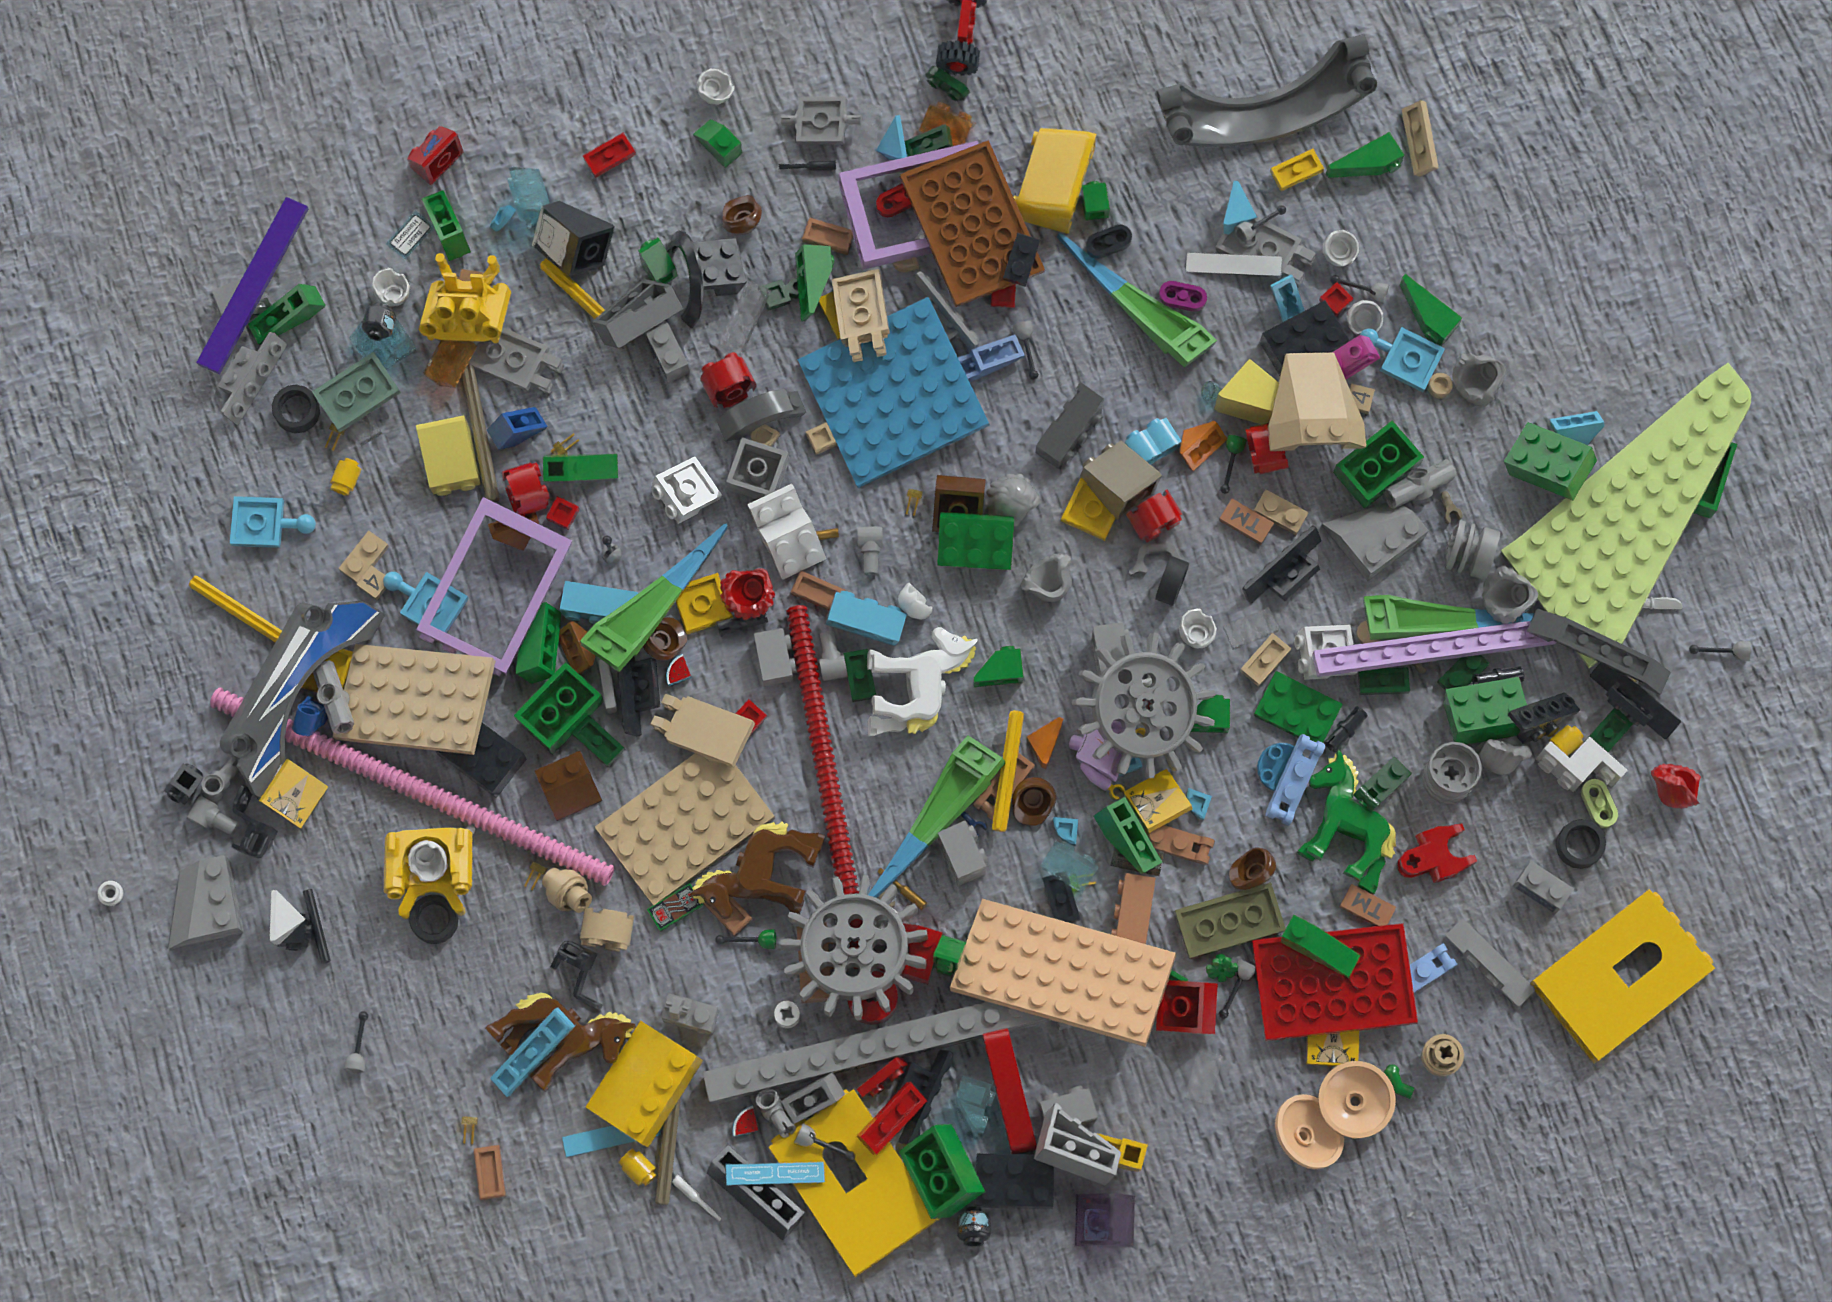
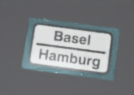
M415 210L386 244L406 259L434 226Z

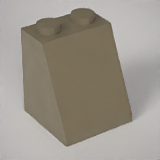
M1122 441L1115 445L1110 443L1101 451L1102 454L1096 459L1093 456L1085 461L1080 475L1109 512L1115 516L1116 520L1154 494L1162 477L1158 470Z

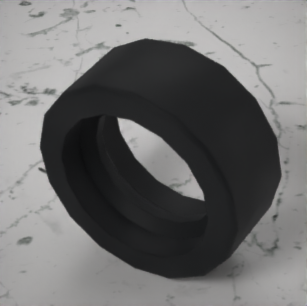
M297 384L289 385L279 390L274 396L271 405L272 414L279 426L285 431L295 434L304 433L313 428L320 416V405L313 392L307 387ZM291 397H304L310 404V412L306 418L298 422H290L285 419L282 414L283 404Z
M1173 556L1170 557L1157 589L1155 600L1171 606L1175 604L1187 574L1189 562Z
M1578 819L1571 821L1561 829L1556 839V850L1560 859L1568 866L1577 869L1588 868L1598 862L1606 848L1604 832L1597 824L1590 820ZM1585 830L1593 836L1596 845L1592 855L1581 859L1570 854L1567 850L1566 841L1571 832Z
M430 894L421 897L414 903L410 911V927L415 935L426 943L439 944L446 942L454 935L458 928V914L452 909L447 899L441 895ZM439 905L448 913V924L440 933L430 934L423 931L420 927L419 917L422 910L427 906Z

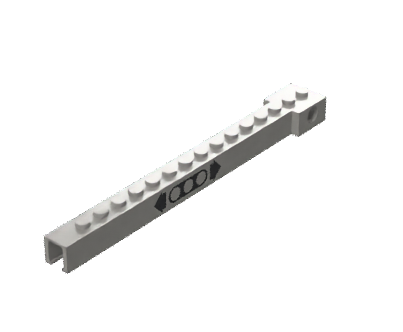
M985 1002L705 1071L703 1076L709 1102L711 1105L756 1095L765 1089L776 1090L820 1079L832 1072L834 1075L889 1062L897 1057L905 1058L982 1039V1034L1004 1028H1008V1031L1011 1032L1053 1020L991 1002ZM1057 1022L1059 1030L1073 1027L1071 1025Z

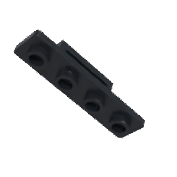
M1314 525L1307 531H1304L1290 546L1284 548L1281 554L1272 562L1266 564L1263 570L1254 578L1247 581L1242 590L1249 603H1253L1268 588L1282 600L1286 601L1320 570L1319 564L1307 555L1321 542L1318 529Z
M633 656L621 671L617 672V676L620 681V703L623 711L622 726L625 734L638 737L642 735L640 712L659 708L661 705L656 659L647 658L635 661Z
M1601 663L1590 673V677L1607 691L1605 695L1609 697L1608 703L1615 709L1619 710L1622 708L1628 713L1626 717L1634 725L1638 726L1641 724L1644 727L1647 724L1663 739H1667L1680 725L1681 720L1629 676Z
M1563 692L1511 710L1507 715L1521 730L1516 737L1524 744L1530 741L1537 742L1544 736H1553L1560 729L1558 725L1563 719L1577 714L1580 708L1575 704L1571 696Z
M939 1050L930 1071L913 1062L907 1063L908 1065L901 1076L893 1096L907 1082H911L927 1102L906 1123L898 1140L899 1143L908 1145L920 1136V1127L924 1119L931 1112L930 1105L934 1096L941 1089V1081L944 1074L948 1072L952 1065V1052Z

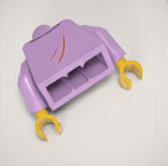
M1114 720L1111 728L1113 732L1118 734L1122 726L1120 722ZM1137 728L1135 730L1136 734H1145L1144 728ZM1098 730L1085 734L1084 737L1073 735L1069 742V748L1078 751L1076 759L1081 763L1080 766L1083 773L1090 782L1104 791L1108 790L1109 796L1112 799H1120L1114 795L1113 790L1114 788H1119L1124 792V787L1120 784L1113 785L1111 782H1116L1119 774L1116 773L1117 765L1122 753L1111 748L1104 757L1095 759L1092 756L1093 753L1105 741Z

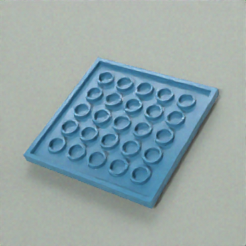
M929 297L887 316L890 331L888 338H884L887 355L877 357L873 341L860 344L863 360L853 362L849 347H845V344H842L841 339L798 359L858 488L990 426Z

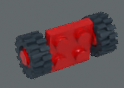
M948 0V3H954V6L958 7L961 5L957 41L942 42L938 45L936 67L948 74L953 73L956 76L957 74L961 76L967 74L969 76L978 71L980 58L979 48L973 45L976 8L985 6L987 0Z

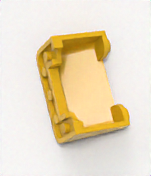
M1040 128L1039 132L1034 131L1031 145L1034 146L1019 196L1014 195L1024 222L1069 234L1072 225L1071 220L1076 209L1084 177L1095 151L1097 134L1088 131Z

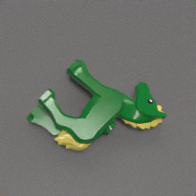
M1337 750L1334 758L1328 759L1329 764L1318 773L1313 774L1309 779V786L1311 788H1327L1330 790L1324 806L1322 823L1318 827L1316 835L1309 842L1304 843L1297 853L1309 861L1313 862L1315 859L1321 861L1336 831L1365 842V851L1361 859L1353 865H1348L1343 874L1359 881V888L1374 895L1378 888L1381 870L1386 863L1385 857L1392 859L1395 854L1393 847H1396V832L1394 827L1376 811L1370 812L1362 800L1357 802L1353 799V794L1357 791L1356 787L1359 783L1357 780L1358 771H1356V766H1353V761L1347 759L1346 755H1342V752ZM1368 869L1367 875L1363 877L1365 871Z

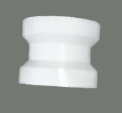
M783 1001L776 1006L774 1017L779 1026L788 1029L798 1024L800 1012L795 1003Z

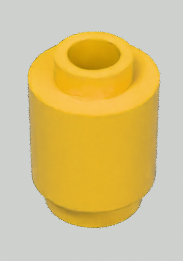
M345 458L344 461L339 460L330 481L332 484L330 489L338 494L349 496L350 491L354 490L362 470L358 467L359 463L349 458Z
M1566 725L1549 739V743L1551 741L1569 756L1583 744L1582 738L1584 736L1576 726Z
M633 1148L618 1162L622 1166L621 1170L637 1186L642 1184L647 1186L656 1177L654 1173L656 1167L640 1151L636 1152Z

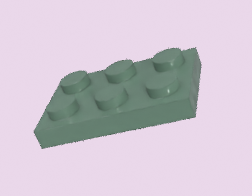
M374 352L312 391L339 433L401 393Z

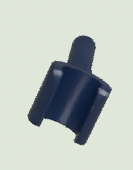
M965 811L960 814L970 826L975 828L976 825H980L985 831L987 830L984 822H976Z

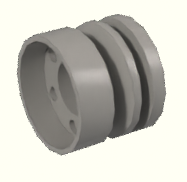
M1459 520L1457 526L1451 532L1447 544L1445 569L1452 570L1456 560L1459 561L1457 566L1458 573L1463 571L1467 563L1470 564V576L1486 580L1495 557L1500 531L1484 527L1478 537L1475 536V524L1471 523L1468 532L1464 533L1466 522Z
M1450 742L1441 745L1434 751L1423 769L1422 782L1426 792L1431 798L1440 803L1453 804L1461 802L1470 794L1481 777L1482 765L1479 756L1471 747L1464 743Z

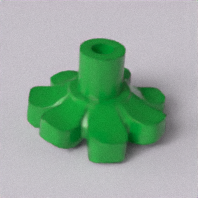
M1224 954L1216 955L1215 959L1212 960V964L1206 966L1208 977L1211 979L1218 978V982H1225L1226 976L1233 978L1235 972L1238 971V964L1232 963L1231 958L1225 957Z

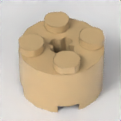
M585 908L580 934L581 945L594 948L606 945L605 950L616 952L627 950V947L630 946L634 916H627L625 912L603 909V911L596 913L593 912V908Z

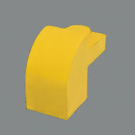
M1097 1133L1121 1152L1117 1168L1141 1171L1147 1144L1126 1138L1121 1140Z

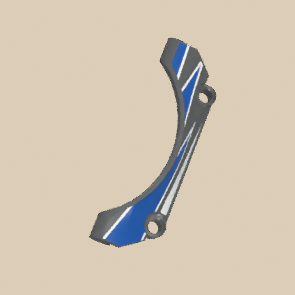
M362 601L328 603L325 609L317 605L300 603L294 608L284 629L220 739L221 750L240 759L236 766L251 794L255 795L257 800L261 798L286 760L285 734L288 717L293 702L304 682L324 660L335 652L354 643L372 639L385 617V614ZM310 610L311 615L310 618L307 620L306 615L307 612ZM237 740V747L233 749V743Z

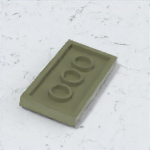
M1271 882L1174 911L1189 959L1279 934L1286 929Z

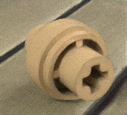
M552 868L544 875L542 885L546 888L548 901L558 910H574L577 913H581L591 904L592 896L587 892L586 880L576 871L568 869L560 871L558 868Z
M1440 1034L1433 1036L1425 1043L1421 1052V1059L1424 1067L1431 1074L1445 1077L1455 1073L1461 1067L1464 1060V1051L1457 1039L1450 1035ZM1441 1052H1443V1053L1445 1054L1444 1057H1443L1444 1059H1442V1058L1440 1057L1441 1054H1442Z

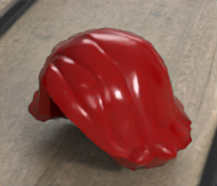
M757 568L752 571L731 570L730 573L725 575L726 578L720 582L721 600L724 602L726 610L734 612L737 618L742 617L744 620L753 617L756 619L760 614L764 615L769 607L774 604L775 592L766 569Z
M1663 763L1651 770V776L1656 783L1658 797L1664 805L1676 809H1685L1699 804L1697 796L1701 776L1693 769H1689L1687 766L1682 767V765Z

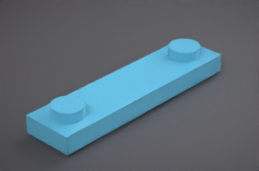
M559 1008L554 1009L490 1079L506 1097L510 1096L575 1025Z

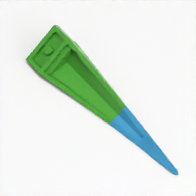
M1058 233L1057 238L1154 343L1165 354L1169 353L1184 368L1214 346L1217 340L1199 323L1139 290L1096 259L1090 257L1087 252L1065 235Z
M727 523L723 524L660 578L598 621L580 640L581 646L620 672L629 660L639 653L726 532Z
M1392 595L1364 596L1363 600L1370 640L1401 639L1504 625L1502 622L1493 620V616L1487 610L1441 605ZM1523 613L1513 623L1531 621L1534 613Z
M969 735L966 736L952 752L919 816L887 868L868 894L869 896L877 898L938 837V832L945 830L991 785V779L1005 764L1001 756Z

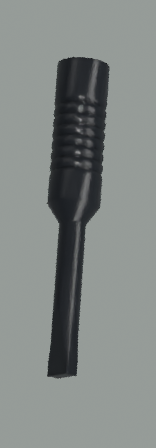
M836 161L779 164V170L804 168L810 171L836 170Z

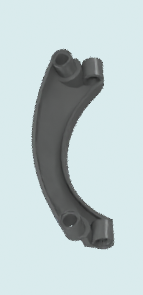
M1361 34L1336 41L1320 61L1308 72L1288 85L1262 95L1244 98L1217 97L1195 90L1185 83L1158 89L1156 93L1166 126L1177 145L1226 147L1266 142L1310 128L1339 114L1373 93L1378 83L1371 71V63L1366 56L1369 55L1366 36Z

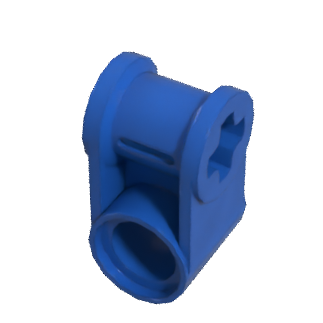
M307 696L297 707L291 727L292 730L301 736H311L328 720L324 705L314 701L312 696Z

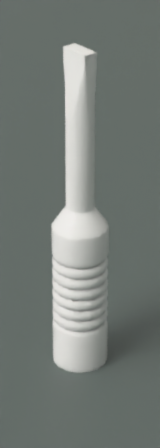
M679 1175L674 1178L671 1183L692 1202H697L718 1221L721 1220L714 1210L700 1199L699 1193Z

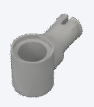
M858 527V549H861V553H863L864 575L878 574V553H880V548H883L882 527Z
M834 631L820 633L823 654L821 655L822 659H819L823 681L848 677L844 655H841L840 651L837 650Z
M235 756L222 769L216 770L213 774H208L203 778L201 793L204 798L211 802H217L223 797L224 790L239 772L236 766L238 759ZM210 784H216L219 786V790L210 792L206 787Z
M198 796L186 817L201 827H215L232 836L239 826V822L220 813L221 810L218 809V805L201 796Z
M773 1089L762 1090L756 1097V1103L763 1117L770 1123H774L783 1138L789 1136L786 1129L792 1135L796 1127L787 1117L786 1109L777 1092Z

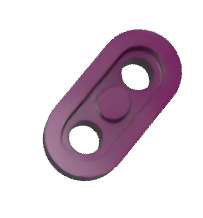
M1167 281L1160 287L1159 299L1166 306L1197 312L1205 307L1207 293L1199 286L1177 281ZM1167 293H1174L1175 297L1169 298ZM1195 297L1199 300V302L1192 303L1190 299Z

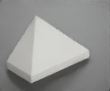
M271 890L270 941L274 945H279L305 918L277 890Z

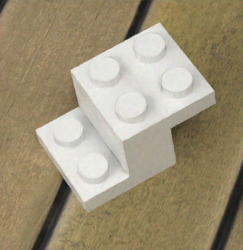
M792 484L748 504L760 537L772 556L782 580L826 559L812 521L804 511Z
M1591 737L1570 758L1551 741L1536 758L1539 762V767L1546 773L1551 772L1558 778L1557 782L1561 787L1566 790L1570 789L1572 792L1581 785L1592 771L1597 774V779L1603 781L1606 786L1609 785L1611 788L1628 771Z

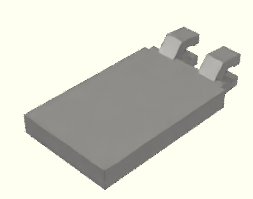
M1257 217L1249 223L1255 224L1256 222L1260 221L1261 218ZM1269 222L1255 229V236L1246 243H1242L1237 238L1235 231L1229 235L1223 233L1215 247V250L1222 254L1282 257L1281 275H1266L1275 281L1293 275L1296 286L1300 287L1304 280V272L1294 268L1293 264L1297 259L1300 263L1311 267L1315 261L1316 253L1305 248L1302 245L1301 238Z
M503 327L498 343H493L492 340L484 342L473 341L462 361L466 366L472 365L474 369L525 391H533L535 387L549 395L554 386L551 384V380L540 376L543 369L547 367L561 374L565 366L562 363V359L551 355L552 353L549 352L548 346Z

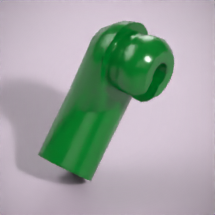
M1394 1064L1388 1065L1384 1073L1391 1081L1395 1093L1411 1099L1415 1087L1402 1083L1398 1066Z

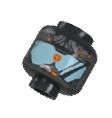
M375 303L366 308L362 321V330L371 340L381 341L392 335L396 321V315L392 308L384 303Z
M967 1207L966 1211L960 1213L957 1217V1236L964 1242V1245L972 1247L982 1246L984 1241H987L991 1236V1218L980 1207Z

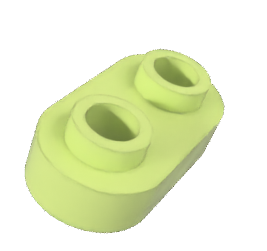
M1599 779L1587 781L1581 789V796L1593 823L1597 824L1600 828L1611 827L1617 821L1618 811L1607 786ZM1591 789L1596 790L1597 797H1592L1589 791ZM1600 812H1605L1608 819H1601Z

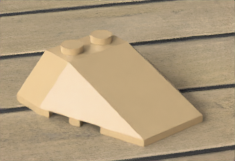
M1334 352L1286 354L1278 383L1277 396L1273 404L1272 416L1268 425L1270 451L1295 450L1298 446L1341 444V449L1366 448L1364 422Z

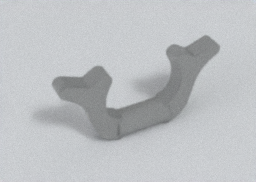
M1170 542L1144 544L1139 549L1137 562L1129 570V575L1132 576L1138 572L1142 574L1147 573L1144 557L1149 553L1166 552L1173 557L1181 558L1176 547Z

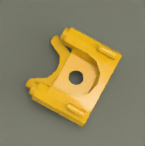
M438 253L435 260L444 281L437 280L431 283L418 330L422 335L427 336V339L433 341L435 338L438 340L481 342L492 340L493 343H498L511 290L504 283H497L493 287L489 286L500 272V265L494 255L488 257L487 262L489 266L483 274H471V281H461L457 279L456 273H452L445 256L442 253Z
M450 827L403 830L396 833H388L385 837L384 893L390 899H400L404 895L405 889L407 890L398 908L399 915L403 919H409L410 911L419 896H425V893L436 892L444 895L452 909L459 916H463L466 913L465 907L457 895L467 894L472 887V832L469 829ZM420 841H433L445 851L447 869L443 876L436 881H421L415 873L410 871L408 854L411 848Z

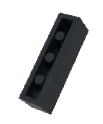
M727 1145L711 1161L706 1174L783 1241L799 1225L805 1212L773 1184L727 1185L726 1165L750 1164L732 1147Z

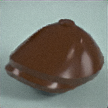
M751 195L741 196L728 201L723 207V228L735 235L751 233L760 222L762 215L761 206Z
M665 617L646 641L643 648L651 657L657 660H669L677 656L686 645L687 635L682 625L676 619Z
M1031 777L1021 781L1016 786L1012 796L1015 819L1022 824L1030 826L1042 824L1056 804L1055 789L1048 781L1038 777Z
M1256 847L1249 850L1230 867L1229 878L1232 886L1236 889L1247 890L1268 882L1275 873L1276 860L1264 848Z

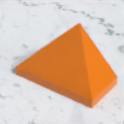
M1216 421L1183 431L1180 454L1190 470L1194 471L1227 440V437Z
M1058 717L1027 736L1041 768L1047 769L1064 718Z

